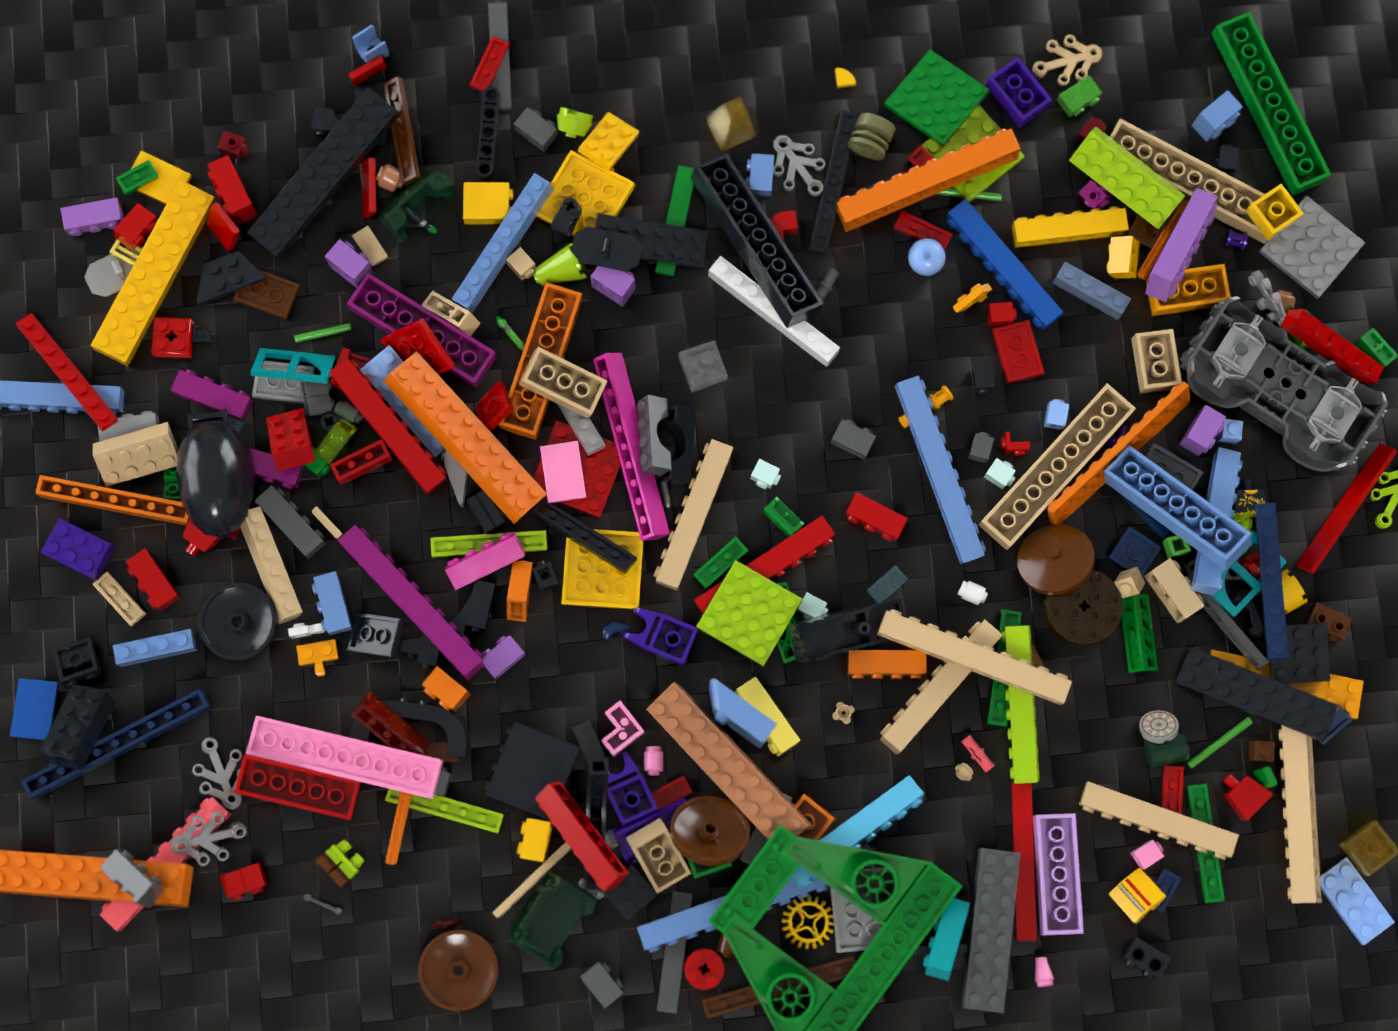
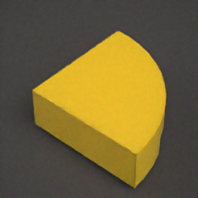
M835 68L837 88L856 86L855 78L849 71Z

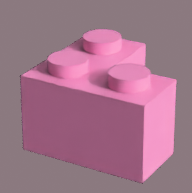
M621 701L605 712L606 717L616 729L601 741L611 755L615 757L642 736L644 730Z

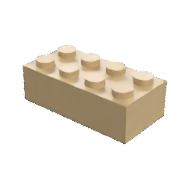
M537 347L518 385L588 418L592 415L607 380Z
M168 422L93 443V457L106 487L177 466V453L179 449Z

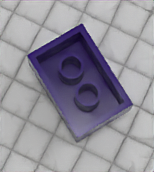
M1019 57L990 76L986 83V87L1019 128L1046 110L1052 101L1051 97Z
M59 518L41 553L96 581L102 574L116 547Z

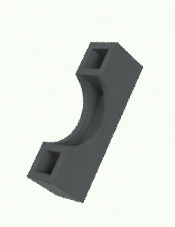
M647 395L637 401L639 446L641 452L640 464L643 473L662 476L672 470L671 452L660 443L657 436L658 422L668 417L667 398Z

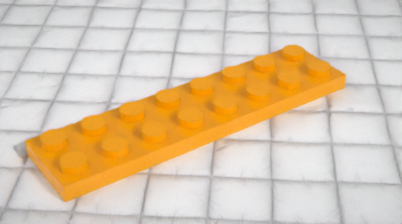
M1210 650V655L1270 678L1269 661L1258 671L1245 656ZM1330 674V681L1286 684L1338 704L1352 719H1358L1364 681Z

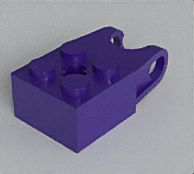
M634 608L633 613L646 622V629L640 634L624 632L623 637L651 654L684 666L698 628L665 614ZM675 636L678 642L672 645L667 639Z
M626 751L622 753L624 770L619 774L609 772L607 798L620 827L658 810L642 773ZM628 798L636 799L635 804H628Z

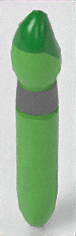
M496 316L497 324L503 328L516 346L523 351L525 343L507 324L505 319Z

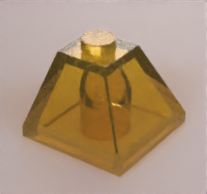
M741 97L723 104L706 118L721 151L756 136L749 113Z

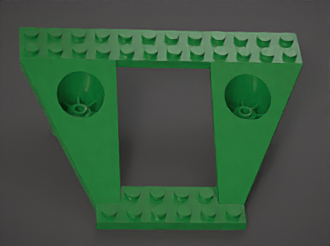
M779 825L708 922L725 935L775 1031H856L960 891L962 885L928 861L796 837L782 825ZM874 864H881L886 867L881 875L875 874ZM800 865L883 926L837 989H834L753 930ZM872 865L873 874L869 877L861 872L866 866ZM889 869L893 874L894 880L885 881L882 876ZM859 873L867 878L866 884L857 885ZM878 880L879 887H873L872 882ZM895 882V889L892 894L884 889L886 883ZM857 887H867L868 893L864 898L859 894ZM884 891L890 898L880 903L878 893ZM870 893L876 894L877 903H871L865 899ZM788 978L789 988L784 990L777 985L782 979ZM790 978H797L802 982L797 988L791 987ZM803 983L808 987L810 994L801 995L799 989ZM775 987L783 992L781 998H774ZM789 994H795L794 1001L789 1000ZM811 996L808 1008L801 1003L802 997ZM782 1000L785 1005L779 1010L774 1001ZM800 1005L806 1012L796 1016L794 1007ZM786 1006L792 1007L793 1016L782 1013Z

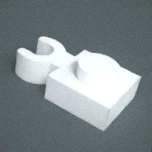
M299 623L294 624L293 628H289L288 632L289 637L293 639L324 633L322 623L311 626Z

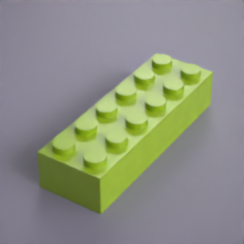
M1097 127L1088 134L1069 160L1157 229L1164 224L1186 196Z

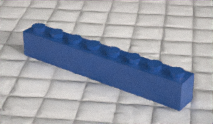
M966 199L948 212L946 217L948 225L952 229H956L961 240L972 247L971 251L973 254L984 261L985 268L996 275L995 278L998 283L1008 289L1010 297L1020 303V308L1024 313H1028L1033 318L1032 321L1036 327H1041L1042 330H1045L1061 317L1063 311Z

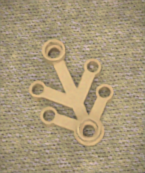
M1073 35L1065 37L1064 45L1080 51L1081 53L1074 54L1058 46L1056 40H1050L1046 45L1047 51L1054 52L1064 58L1047 63L1038 61L1033 65L1032 73L1035 77L1041 78L1045 76L1048 70L1067 65L1064 73L1058 78V84L1066 86L1070 81V75L1077 62L1084 61L1082 68L1078 69L1075 74V78L1081 81L1087 77V71L1091 64L1101 59L1102 51L1097 45L1085 46L1077 42ZM1067 39H1071L1073 43H1068ZM1054 44L1055 48H1050L1049 45ZM1090 51H1094L1096 55H1091ZM1037 66H1042L1044 69L1039 70ZM1078 73H1083L1084 77H1079ZM1061 78H1066L1067 82H1062Z

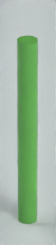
M954 188L937 193L940 195L962 197ZM981 192L975 198L1001 201L1002 194Z
M1247 717L1188 761V766L1191 769L1250 726L1253 723L1252 720Z

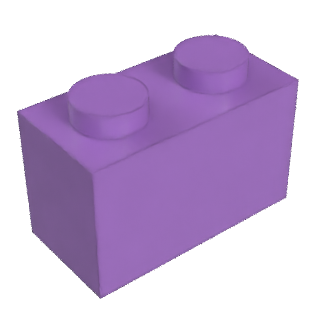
M510 635L507 638L505 636L501 637L496 642L497 646L492 650L489 648L482 653L484 656L482 659L485 664L484 667L495 680L525 656L523 650Z

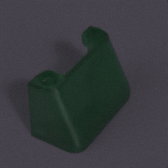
M436 170L424 171L420 175L421 179L409 184L379 212L381 224L400 244L408 238L405 233L408 223L406 222V214L400 208L402 205L412 210L429 194L435 200L439 197H446L450 200L456 195L453 181L446 173Z
M549 871L542 877L511 926L507 939L518 948L555 970L564 958L563 951L560 949L580 916L591 915L598 901Z

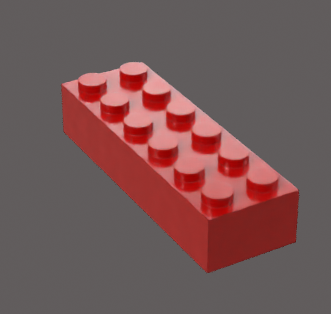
M244 754L234 793L352 821L362 782Z

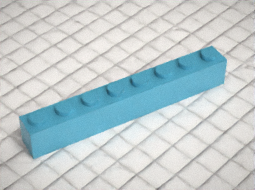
M909 775L820 841L860 849L862 843L872 841L880 830H887L892 825L891 822L896 818L898 820L902 819L907 814L906 811L911 807L913 809L918 807L923 802L924 793ZM800 865L790 880L800 890L802 887L807 888L813 884V879L816 876Z

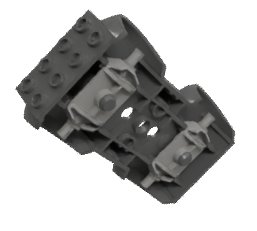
M1238 296L1228 297L1224 301L1220 300L1217 305L1215 304L1209 312L1211 316L1207 320L1205 319L1199 327L1200 333L1195 335L1190 341L1191 347L1188 351L1185 350L1179 359L1182 361L1179 367L1187 372V382L1191 390L1202 400L1214 406L1222 408L1238 406L1281 434L1286 453L1306 468L1321 472L1333 470L1337 472L1353 466L1358 460V452L1366 447L1368 443L1366 439L1369 434L1372 435L1377 429L1378 425L1376 423L1387 413L1386 407L1389 403L1387 402L1386 395L1381 391L1368 388L1356 379L1351 378L1340 370L1333 360L1324 364L1288 340L1285 329L1271 324L1250 311L1240 302L1241 298ZM1265 368H1271L1274 371L1272 378L1269 379L1264 376ZM1283 378L1289 380V388L1282 386L1281 380ZM1298 389H1302L1306 393V397L1303 400L1296 397Z

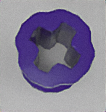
M1229 229L1226 234L1225 245L1228 246L1230 244L1244 249L1248 233L1240 234Z

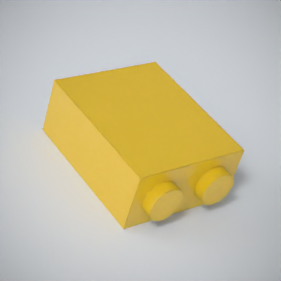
M464 183V224H501L512 208L510 207V200H513V189H510L509 183Z

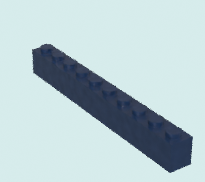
M198 689L97 741L83 770L52 764L21 780V783L28 797L36 800L212 709V706L205 692Z

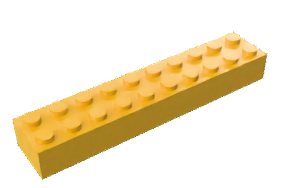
M179 180L91 343L93 350L126 366L130 364L208 218L211 206L216 203L214 196Z

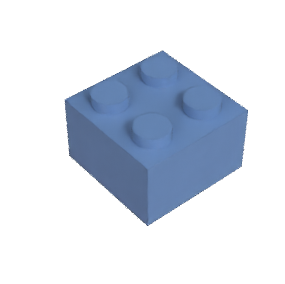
M1227 90L1198 115L1192 126L1206 142L1211 138L1214 140L1222 133L1223 129L1229 128L1236 122V119L1241 115L1239 111L1243 106Z

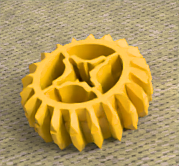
M811 895L807 896V901H804V898L801 897V903L799 904L796 899H793L792 901L795 906L787 905V908L791 910L790 913L783 911V915L788 916V919L781 920L782 923H787L788 925L782 927V930L789 929L790 931L785 937L788 938L792 935L794 938L790 943L794 944L798 940L797 947L801 948L802 943H805V949H809V943H812V947L815 949L817 948V941L821 946L824 945L821 938L824 937L826 940H829L830 938L826 935V932L833 933V930L828 928L829 925H834V922H829V918H833V914L827 915L826 913L831 910V907L824 909L825 901H822L820 905L817 904L819 897H815L814 902H811ZM802 906H813L819 912L814 915H808ZM797 910L801 917V922L793 928L792 918ZM823 916L824 927L819 934L815 924ZM805 917L808 919L816 917L813 919L812 928L809 926L799 927L805 922L803 920ZM807 929L814 938L804 939L796 933Z

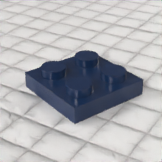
M1129 526L1108 559L1124 570L1138 567L1143 577L1162 547Z

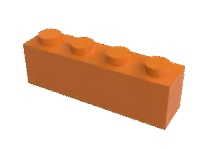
M854 650L847 652V675H852L853 679H862L864 675H871L872 679H882L883 675H891V679H902V676H910V679H922V676L927 674L926 653L918 650Z

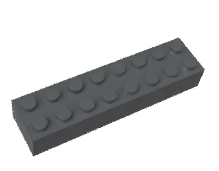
M978 848L961 1007L1004 1013L1021 853Z

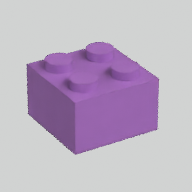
M339 239L325 255V258L333 270L358 288L367 273L373 274L372 265L369 262V258L363 253L358 254L354 250V246L348 241L344 243Z
M597 266L591 275V286L623 307L635 290V278H633L634 275L629 271L625 272Z
M1205 405L1196 414L1179 445L1197 456L1203 452L1206 453L1216 441L1214 437L1224 428L1225 423L1223 421L1226 416Z

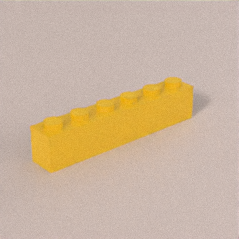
M1118 206L1110 207L1108 210L1103 211L1101 209H1092L1086 213L1082 211H1074L1068 215L1056 213L1051 217L1038 215L1034 219L1021 217L1017 218L1011 226L1015 248L1125 235L1129 230L1126 209L1119 208Z

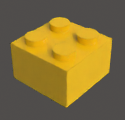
M1282 184L1250 204L1246 209V213L1267 241L1297 222L1304 214Z
M527 818V821L522 823L521 834L524 835L523 842H519L517 850L521 859L542 863L546 861L553 825L551 822Z

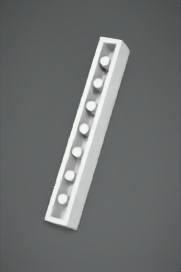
M720 256L709 269L708 276L824 366L827 367L838 354L840 347L808 322L803 321L786 328L760 286Z

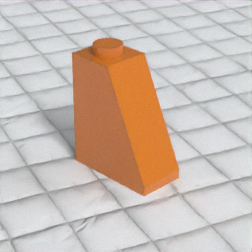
M524 560L513 562L507 595V620L526 622L532 580V562Z

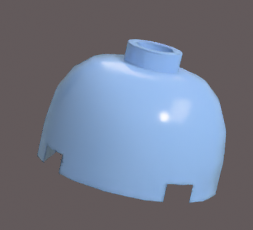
M929 238L920 239L915 242L910 248L908 255L909 265L912 270L922 276H931L938 273L944 266L946 259L945 250L942 245L936 240Z

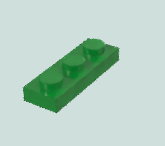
M735 536L697 570L693 576L707 589L732 567L735 560H740L749 550Z

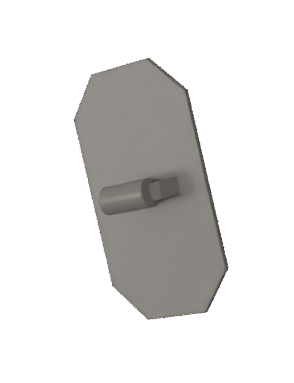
M128 247L125 248V249H127V250L133 252L134 254H136V255H138V256H139V254H140V253H139L138 251H136V250H131V249L128 248ZM120 250L117 251L118 253L136 262L137 259L129 256L128 254ZM111 254L91 263L84 278L92 294L107 297L121 290L133 266Z

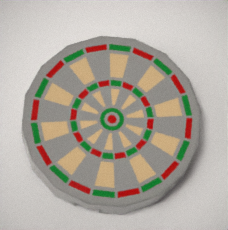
M1156 710L1146 713L1141 718L1139 730L1144 739L1153 743H1164V741H1171L1177 736L1179 724L1173 714L1167 711Z

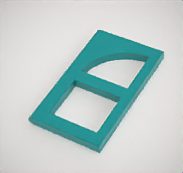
M260 348L251 369V376L327 384L330 378L329 371L334 367L336 356ZM266 357L291 360L287 371L262 369ZM300 361H304L316 366L321 375L296 373Z
M1252 530L1251 544L1249 545V547L1253 543L1257 546V535L1256 532ZM1245 551L1229 568L1238 574L1252 590L1235 607L1225 590V577L1229 570L1228 568L1221 573V579H1223L1221 590H1218L1214 596L1210 595L1232 617H1235L1261 590V583L1237 562ZM1280 556L1282 568L1287 561Z

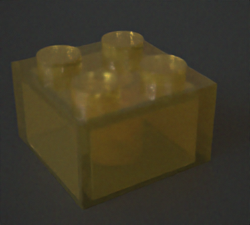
M1376 820L1367 822L1339 844L1363 876H1371L1398 855V848Z

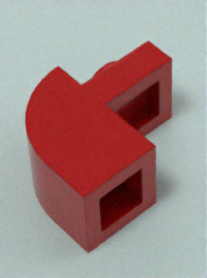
M795 210L780 212L770 220L783 241L784 235L797 234L798 226Z

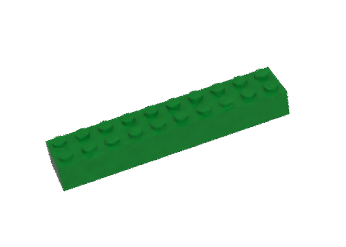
M1247 12L1216 25L1211 34L1291 195L1293 196L1324 183L1331 176V173L1251 13Z

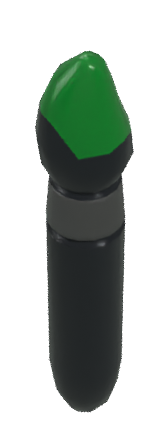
M399 204V209L417 224L424 227L427 232L437 233L436 228L431 223H427V221L407 206Z

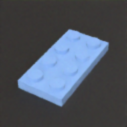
M1347 857L1320 875L1322 892L1361 945H1365L1395 923Z

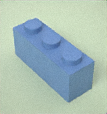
M334 571L313 577L312 589L314 594H318L319 601L316 604L319 613H323L324 620H321L324 632L327 631L329 635H334L351 630L352 624L338 573Z

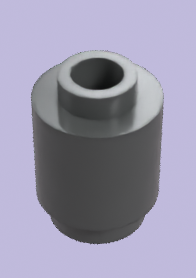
M340 400L333 411L334 415L353 425L359 424L363 418L356 407L347 401L342 402Z

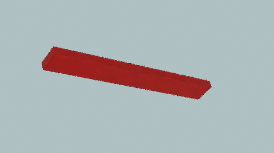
M1382 444L1377 446L1296 564L1299 569L1314 574L1397 453L1394 448Z
M1012 782L1013 852L1021 853L1015 901L1016 941H1037L1032 783L1014 784Z

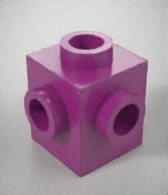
M1094 179L1079 192L1085 199L1084 203L1091 209L1104 208L1110 202L1109 198L1112 196L1108 190Z

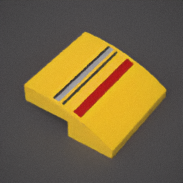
M1141 868L1127 876L1109 893V896L1134 923H1138L1150 910H1154L1167 897Z

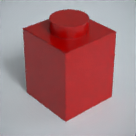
M1012 302L990 303L987 308L989 327L1010 325L1017 316L1016 308H1013Z

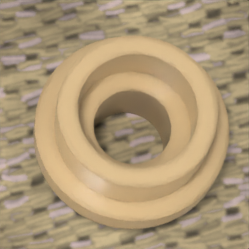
M962 763L955 767L956 776L960 780L970 781L974 772L969 765Z

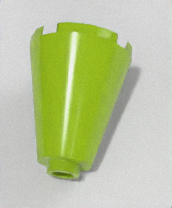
M573 243L568 244L535 268L533 276L537 284L540 283L544 286L546 282L556 284L588 277V274H584V271L587 270L585 264L580 263L571 252Z

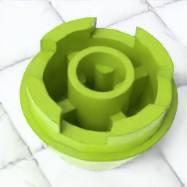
M560 107L559 114H557L558 130L566 132L565 136L576 138L577 135L585 137L593 124L591 123L593 115Z

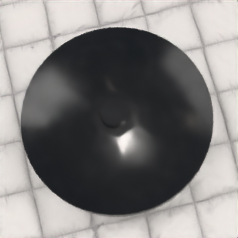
M231 583L215 590L204 602L199 615V631L205 645L216 655L232 661L248 660L262 653L272 642L277 629V612L271 599L259 588L246 583Z

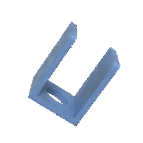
M373 24L352 37L357 51L366 64L379 56L383 59L389 56L385 41L380 42Z

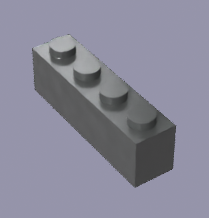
M271 485L254 501L308 559L311 558L325 545V542L322 540L324 536L318 529L314 531L309 526L312 523L305 515L301 517L297 513L299 509L292 501L288 503L284 499L286 495L279 487L275 489Z

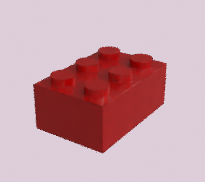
M227 155L207 164L210 169L207 174L215 187L225 212L231 220H234L238 225L258 216L230 157Z
M304 408L266 418L271 453L278 472L316 462L310 425Z

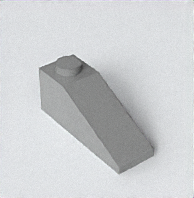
M443 450L441 462H444L460 507H464L468 473L447 450Z

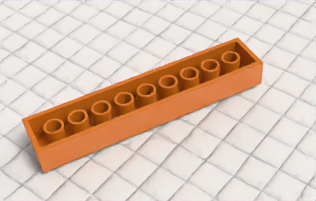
M1012 128L1009 130H999L995 133L996 135L990 138L985 136L979 139L976 144H966L961 147V150L955 153L950 151L938 160L936 158L931 159L922 167H912L908 170V173L903 175L898 173L892 176L889 181H879L868 190L863 188L857 191L854 196L850 197L847 195L840 198L839 202H837V213L845 232L1017 160L1021 148Z
M417 351L389 373L384 383L514 524L547 494Z
M0 850V893L135 903L129 893L126 894L119 884L113 882L100 869L108 858ZM132 860L136 864L139 862L148 869L146 871L148 875H155L162 881L161 886L165 890L153 905L188 907L194 867L179 863Z

